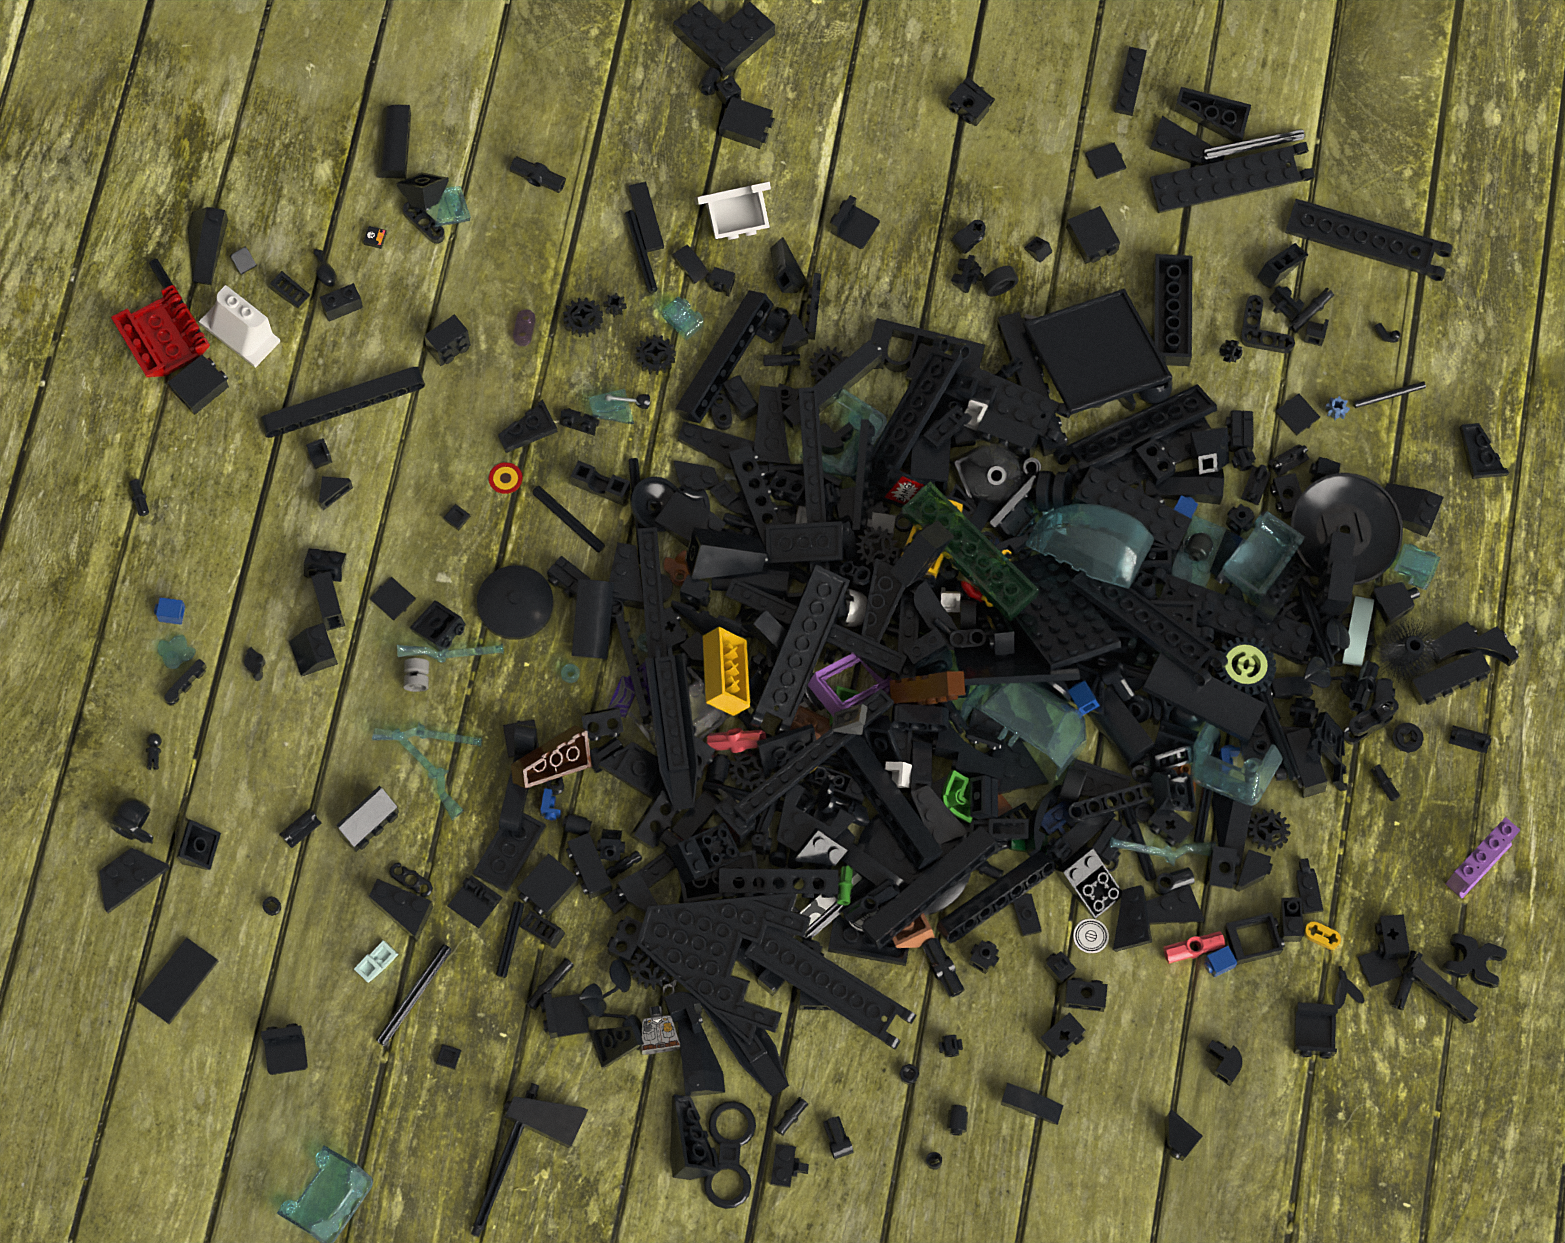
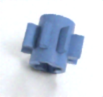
M1340 396L1336 399L1331 397L1329 403L1325 406V409L1329 410L1327 416L1333 417L1335 421L1339 417L1344 419L1345 413L1349 411V407H1346L1347 400L1344 401Z

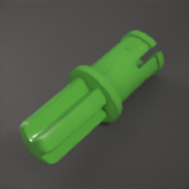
M843 866L841 868L840 882L838 883L839 895L837 903L844 906L850 904V893L853 888V869L850 866Z

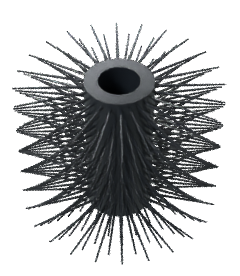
M984 443V448L981 447L985 450L983 453L978 450L980 455L970 452L975 458L968 455L974 460L972 462L978 466L973 467L963 464L967 467H961L965 470H960L963 472L960 474L966 477V479H963L967 481L965 484L968 485L969 492L974 488L982 496L986 494V497L987 495L989 497L990 494L991 499L992 491V503L993 492L997 495L996 498L1000 494L1002 496L1005 493H1012L1009 489L1016 492L1010 487L1014 486L1005 480L1010 479L1020 482L1016 480L1020 477L1012 475L1022 472L1014 468L1015 464L1006 458V453L1002 454L1001 449L998 453V445H994L993 451L992 444L991 452V444L989 448V445L987 446Z
M1408 621L1405 627L1402 626L1403 622L1398 628H1392L1393 630H1390V632L1387 630L1386 634L1389 637L1386 639L1387 636H1382L1384 641L1381 640V646L1384 644V647L1378 649L1377 652L1388 654L1379 657L1383 662H1390L1382 670L1389 667L1391 671L1394 668L1395 670L1393 671L1396 672L1397 670L1398 672L1400 668L1403 677L1406 675V677L1408 676L1411 679L1412 676L1417 677L1419 673L1421 675L1426 671L1423 669H1427L1425 665L1430 666V656L1432 658L1436 657L1431 655V653L1435 652L1432 649L1438 648H1424V646L1427 647L1425 644L1429 645L1428 642H1432L1430 639L1422 640L1426 635H1423L1421 631L1418 634V630L1415 632L1413 630L1415 624L1414 626L1411 624L1412 631L1409 630ZM1398 672V674H1397L1398 683H1399V678H1400L1401 675H1402V674H1400V672Z

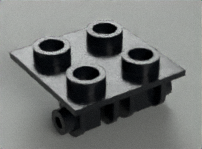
M471 875L469 878H465L462 888L447 907L479 929L503 897Z

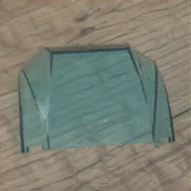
M1037 682L977 685L963 702L960 715L965 722L972 714L973 709L977 708L1005 726L998 739H1004L1009 730L1015 733L1009 740L1008 745L1010 747L1013 746L1020 736L1048 755L1058 767L1052 789L1059 785L1066 775L1068 767L1073 765L1075 759L1078 758L1087 745L1086 723L1082 713Z

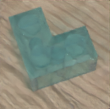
M1404 544L1394 571L1410 576L1408 584L1427 590L1441 557L1431 551L1425 552L1420 550L1415 545Z

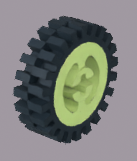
M1239 637L1235 638L1234 642L1230 640L1227 642V645L1224 644L1221 651L1219 650V652L1227 657L1228 664L1221 670L1214 669V672H1216L1215 678L1250 696L1254 695L1257 697L1260 692H1266L1276 672V659L1273 660V652L1269 653L1270 648L1268 646L1264 648L1263 642L1255 643V638H1251V641H1247V637H1243L1242 640ZM1236 659H1239L1236 666V671H1234L1232 668V662ZM1256 664L1258 667V673L1255 676L1251 677L1252 672L1254 670V665Z

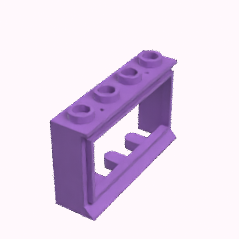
M850 654L815 672L808 686L834 717L835 712L862 704L880 688L887 695L890 694L889 681L892 678L888 676L885 680L882 679L856 655ZM861 662L878 684L842 702L825 680Z
M1505 817L1458 867L1446 882V885L1463 899L1512 846L1511 842L1520 832V829Z

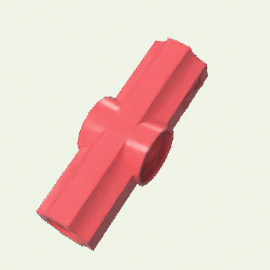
M733 728L727 732L709 733L707 744L714 748L715 751L730 750L732 753H739L746 749L758 748L757 741L766 739V734L762 730L743 731L742 728Z
M1219 931L1200 937H1191L1189 940L1164 946L1163 950L1166 961L1170 964L1188 958H1197L1200 955L1220 950L1226 946L1223 934ZM1190 944H1196L1199 950H1191Z

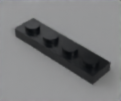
M1129 46L1115 113L1133 116L1147 50Z

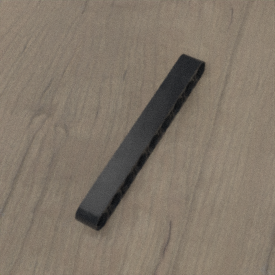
M411 367L268 413L260 418V422L265 436L272 438L424 388L425 382L420 368Z

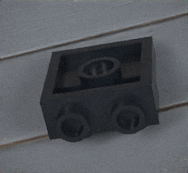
M434 600L412 624L410 629L423 638L428 645L442 652L444 649L450 648L452 640L456 635H461L464 632L466 624L461 616Z

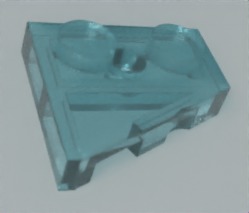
M461 186L445 188L440 199L435 226L470 221L471 216Z
M625 389L589 397L593 417L634 424L629 402L605 400L606 394L627 398Z

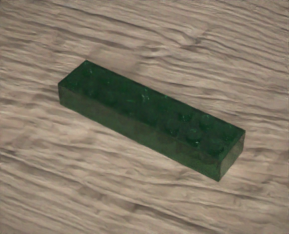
M931 482L902 507V514L918 530L922 531L928 523L933 524L938 520L954 535L942 554L1009 621L1038 596L1039 589Z

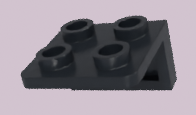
M850 195L847 200L844 199L842 201L838 214L832 216L830 220L831 233L853 246L863 249L879 226L880 220L856 207V198Z
M974 707L969 723L970 729L966 731L965 738L974 744H979V742L987 744V747L997 750L1002 748L1012 718Z
M551 993L543 995L544 1001H540L542 1013H546L547 1017L543 1024L545 1033L549 1032L550 1039L583 1034L589 1031L588 1017L582 1011V1003L577 1001L580 994L552 998Z
M293 1023L286 1025V1028L278 1029V1027L274 1026L266 1028V1031H261V1037L265 1045L267 1071L270 1075L302 1071L308 1068L305 1036L301 1025L298 1026V1024Z

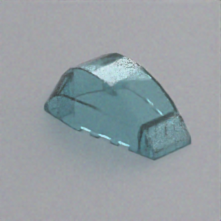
M1075 504L1052 510L1039 518L1026 541V546L1046 556L1050 554L1056 557V561L1072 565L1071 568L1076 571L1081 569L1086 572L1087 576L1093 579L1129 589L1154 541V537L1143 523L1130 514L1101 505Z

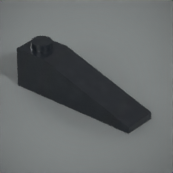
M676 1094L672 1096L670 1163L673 1178L692 1180L719 1173L717 1153L714 1147L711 1148L707 1140L709 1135L707 1131L702 1129L699 1122L701 1118L692 1098Z

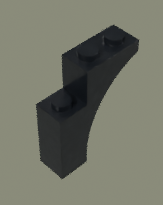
M1468 621L1439 637V640H1435L1436 642L1429 643L1428 646L1432 647H1427L1438 648L1432 649L1435 652L1431 653L1433 657L1436 656L1432 658L1436 665L1451 657L1472 654L1481 650L1483 655L1498 659L1507 666L1513 665L1519 658L1515 646H1511L1507 640L1506 633L1500 630L1498 626L1478 637L1477 630Z

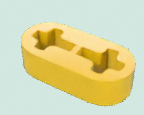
M1310 922L1304 929V935L1308 940L1327 949H1335L1341 943V936L1337 931L1318 922ZM1313 927L1317 928V933L1314 936L1310 934L1311 931L1309 930ZM1331 935L1335 937L1334 940L1336 941L1332 944L1328 943V938H1330Z

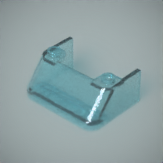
M842 389L837 402L852 411L848 422L852 424L857 432L839 459L832 455L822 456L823 472L851 477L857 471L861 419H869L874 425L875 436L872 437L871 443L874 445L887 425V418L883 413L845 389Z
M1206 723L1193 745L1190 771L1193 781L1198 785L1246 805L1257 804L1283 760L1278 749L1272 744L1263 761L1257 758H1250L1244 763L1242 768L1210 756L1220 732L1216 727Z

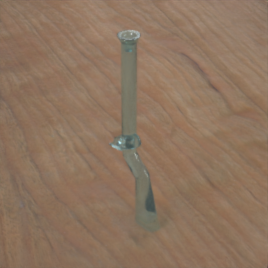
M503 643L498 646L457 650L444 649L442 651H435L429 647L397 645L398 657L425 654L438 659V662H445L446 658L494 653L504 654Z
M418 722L417 728L404 732L375 728L372 740H405L413 736H419L422 739L434 738L477 745L480 748L483 737L477 738L426 730L425 726Z
M396 729L391 737L396 738L429 771L428 777L430 779H437V793L453 821L464 810L445 792L444 775L449 770H444L443 768L436 769L400 732V729Z
M1111 837L1109 846L1110 848L1117 847L1165 857L1168 863L1174 866L1175 859L1180 858L1186 852L1210 856L1211 847L1216 846V842L1185 844L1176 851H1172L1170 846H1165L1164 849L1117 840Z

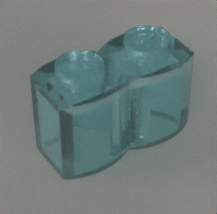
M677 297L662 310V316L685 340H688L703 327L704 319L698 311L694 312L690 309L691 305L686 299L682 300L680 297Z

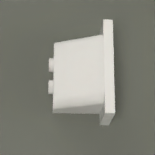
M770 182L694 198L696 205L706 203L715 239L728 237V240L739 238L738 234L754 235L757 234L756 230L770 227L762 191L771 189Z
M226 285L218 292L215 305L199 321L202 327L255 368L280 342V339L272 333L268 318Z

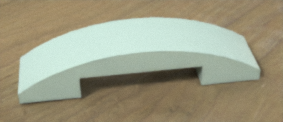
M1355 596L1348 632L1350 645L1344 652V664L1362 667L1374 599Z

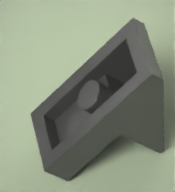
M860 704L835 712L832 730L834 732L861 735L865 725L867 706Z

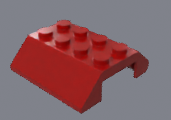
M174 285L161 290L162 298L131 314L127 308L111 317L146 378L167 376L195 361L210 346L202 332L195 334L199 329V325L186 304L181 303L176 306L182 297L178 294L179 292Z

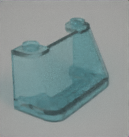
M1268 511L1264 516L1261 514L1254 522L1256 527L1233 560L1228 559L1222 567L1225 570L1223 574L1257 605L1261 602L1266 592L1305 538V536Z
M324 1145L316 1155L315 1162L320 1169L297 1202L287 1200L281 1205L277 1214L317 1242L334 1243L372 1188L373 1179L357 1164Z

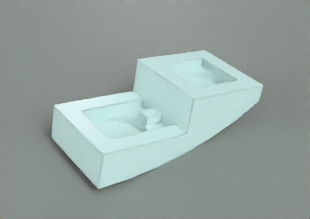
M383 940L370 955L367 954L354 970L369 983L399 954Z

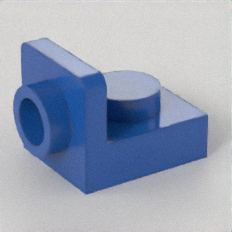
M1225 745L1218 752L1220 776L1228 775L1230 770L1233 769L1232 757L1239 755L1240 747Z
M544 788L541 816L547 820L561 819V810L552 809L555 807L556 796H553L552 789Z

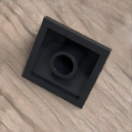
M189 819L177 855L180 863L211 870L221 833Z

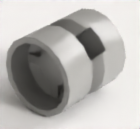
M421 658L405 660L404 673L407 675L404 676L403 688L413 692L428 690L429 677L426 675L429 673V661Z

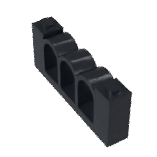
M879 318L876 319L870 340L872 343L876 342L882 349V362L874 369H883L885 365L888 370L899 373L906 371L910 367L917 343L932 346L937 336L949 339V351H953L957 343L969 345L970 355L962 361L980 368L985 344ZM892 337L912 341L909 356L904 361H894L888 356Z

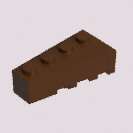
M964 671L942 672L889 681L891 699L894 701V704L916 703V705L927 706V704L958 700V696L966 695Z
M574 725L511 764L513 783L523 788H528L592 767L587 730Z

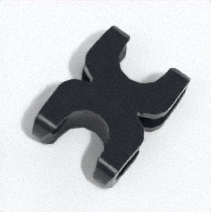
M1385 697L1367 711L1365 710L1353 717L1344 731V740L1350 745H1355L1374 731H1378L1389 724L1399 708L1397 700L1393 697ZM1385 703H1390L1393 706V709L1390 710L1387 706L1383 705ZM1349 732H1351L1352 734H1354L1355 736H1358V737H1357V738H1351V737H1349Z
M1458 933L1452 934L1450 944L1461 950L1463 961L1449 960L1445 962L1442 967L1443 972L1460 979L1465 978L1471 973L1475 984L1488 988L1498 987L1499 977L1488 971L1486 961L1504 960L1507 956V950L1491 943H1486L1479 949L1475 938Z

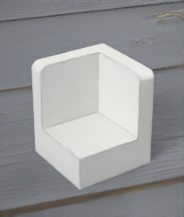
M970 400L965 413H969L972 419L964 426L977 431L988 405Z
M942 587L941 604L946 612H960L961 592L945 591V588Z
M886 762L885 770L892 771V780L896 783L897 787L910 788L912 765L905 762Z

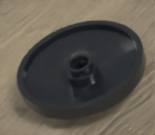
M520 565L506 566L491 573L482 583L477 595L478 614L484 626L493 634L509 640L525 639L541 631L549 622L554 607L553 593L547 580L536 570Z

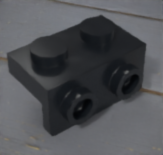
M309 548L304 560V577L311 578V576H315L318 572L330 571L333 581L341 582L342 571L346 562V553Z

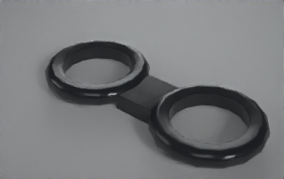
M728 1101L716 1106L710 1114L708 1121L709 1133L713 1140L720 1145L719 1170L729 1169L737 1172L743 1180V1190L735 1199L723 1200L717 1197L712 1190L711 1184L716 1174L705 1176L703 1182L704 1193L708 1200L716 1207L723 1209L738 1207L750 1195L752 1188L751 1177L747 1170L739 1164L740 1147L751 1140L756 1129L755 1116L751 1109L743 1103ZM734 1109L745 1115L748 1121V1128L742 1137L729 1140L719 1134L716 1122L721 1113L726 1110Z

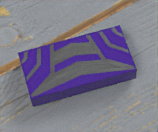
M625 676L621 677L608 708L619 707L621 717L626 718L635 697L634 689L624 681L627 678Z

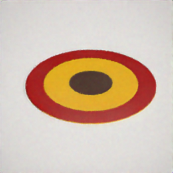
M507 462L496 465L489 474L490 486L501 494L515 492L521 486L523 480L521 470L516 465Z

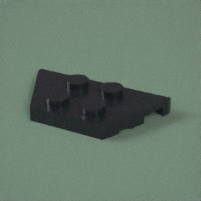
M1077 663L1080 679L1065 680L1064 682L1069 690L1074 684L1086 681L1100 705L1093 709L1092 712L1103 716L1104 681L1101 672ZM1071 697L1069 702L1075 704L1074 700Z
M634 742L598 764L599 768L650 799H653L663 783L659 771L658 757Z
M132 847L99 871L105 911L109 914L170 869L169 865Z

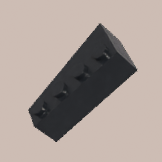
M1181 87L1174 111L1232 142H1239L1243 139L1251 105Z

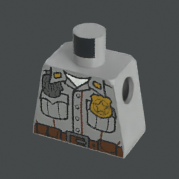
M661 1006L649 1008L651 1018L643 1019L642 1040L644 1044L642 1045V1055L680 1050V1043L671 1016H662Z

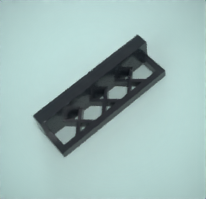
M1418 957L1414 958L1404 974L1463 1024L1474 1022L1477 1018L1474 1016V1013L1478 1007Z

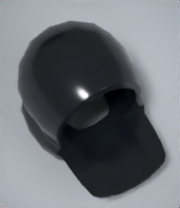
M136 798L123 799L109 818L108 823L110 827L126 839H137L142 843H154V837L141 829L150 814V807Z

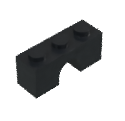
M579 460L570 476L571 485L622 506L631 490L630 481L614 474L611 478L599 474L594 466Z

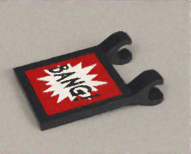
M890 464L885 468V471H888V478L892 479L888 488L881 491L878 487L871 485L869 496L871 499H880L904 508L923 486L931 484L902 472Z

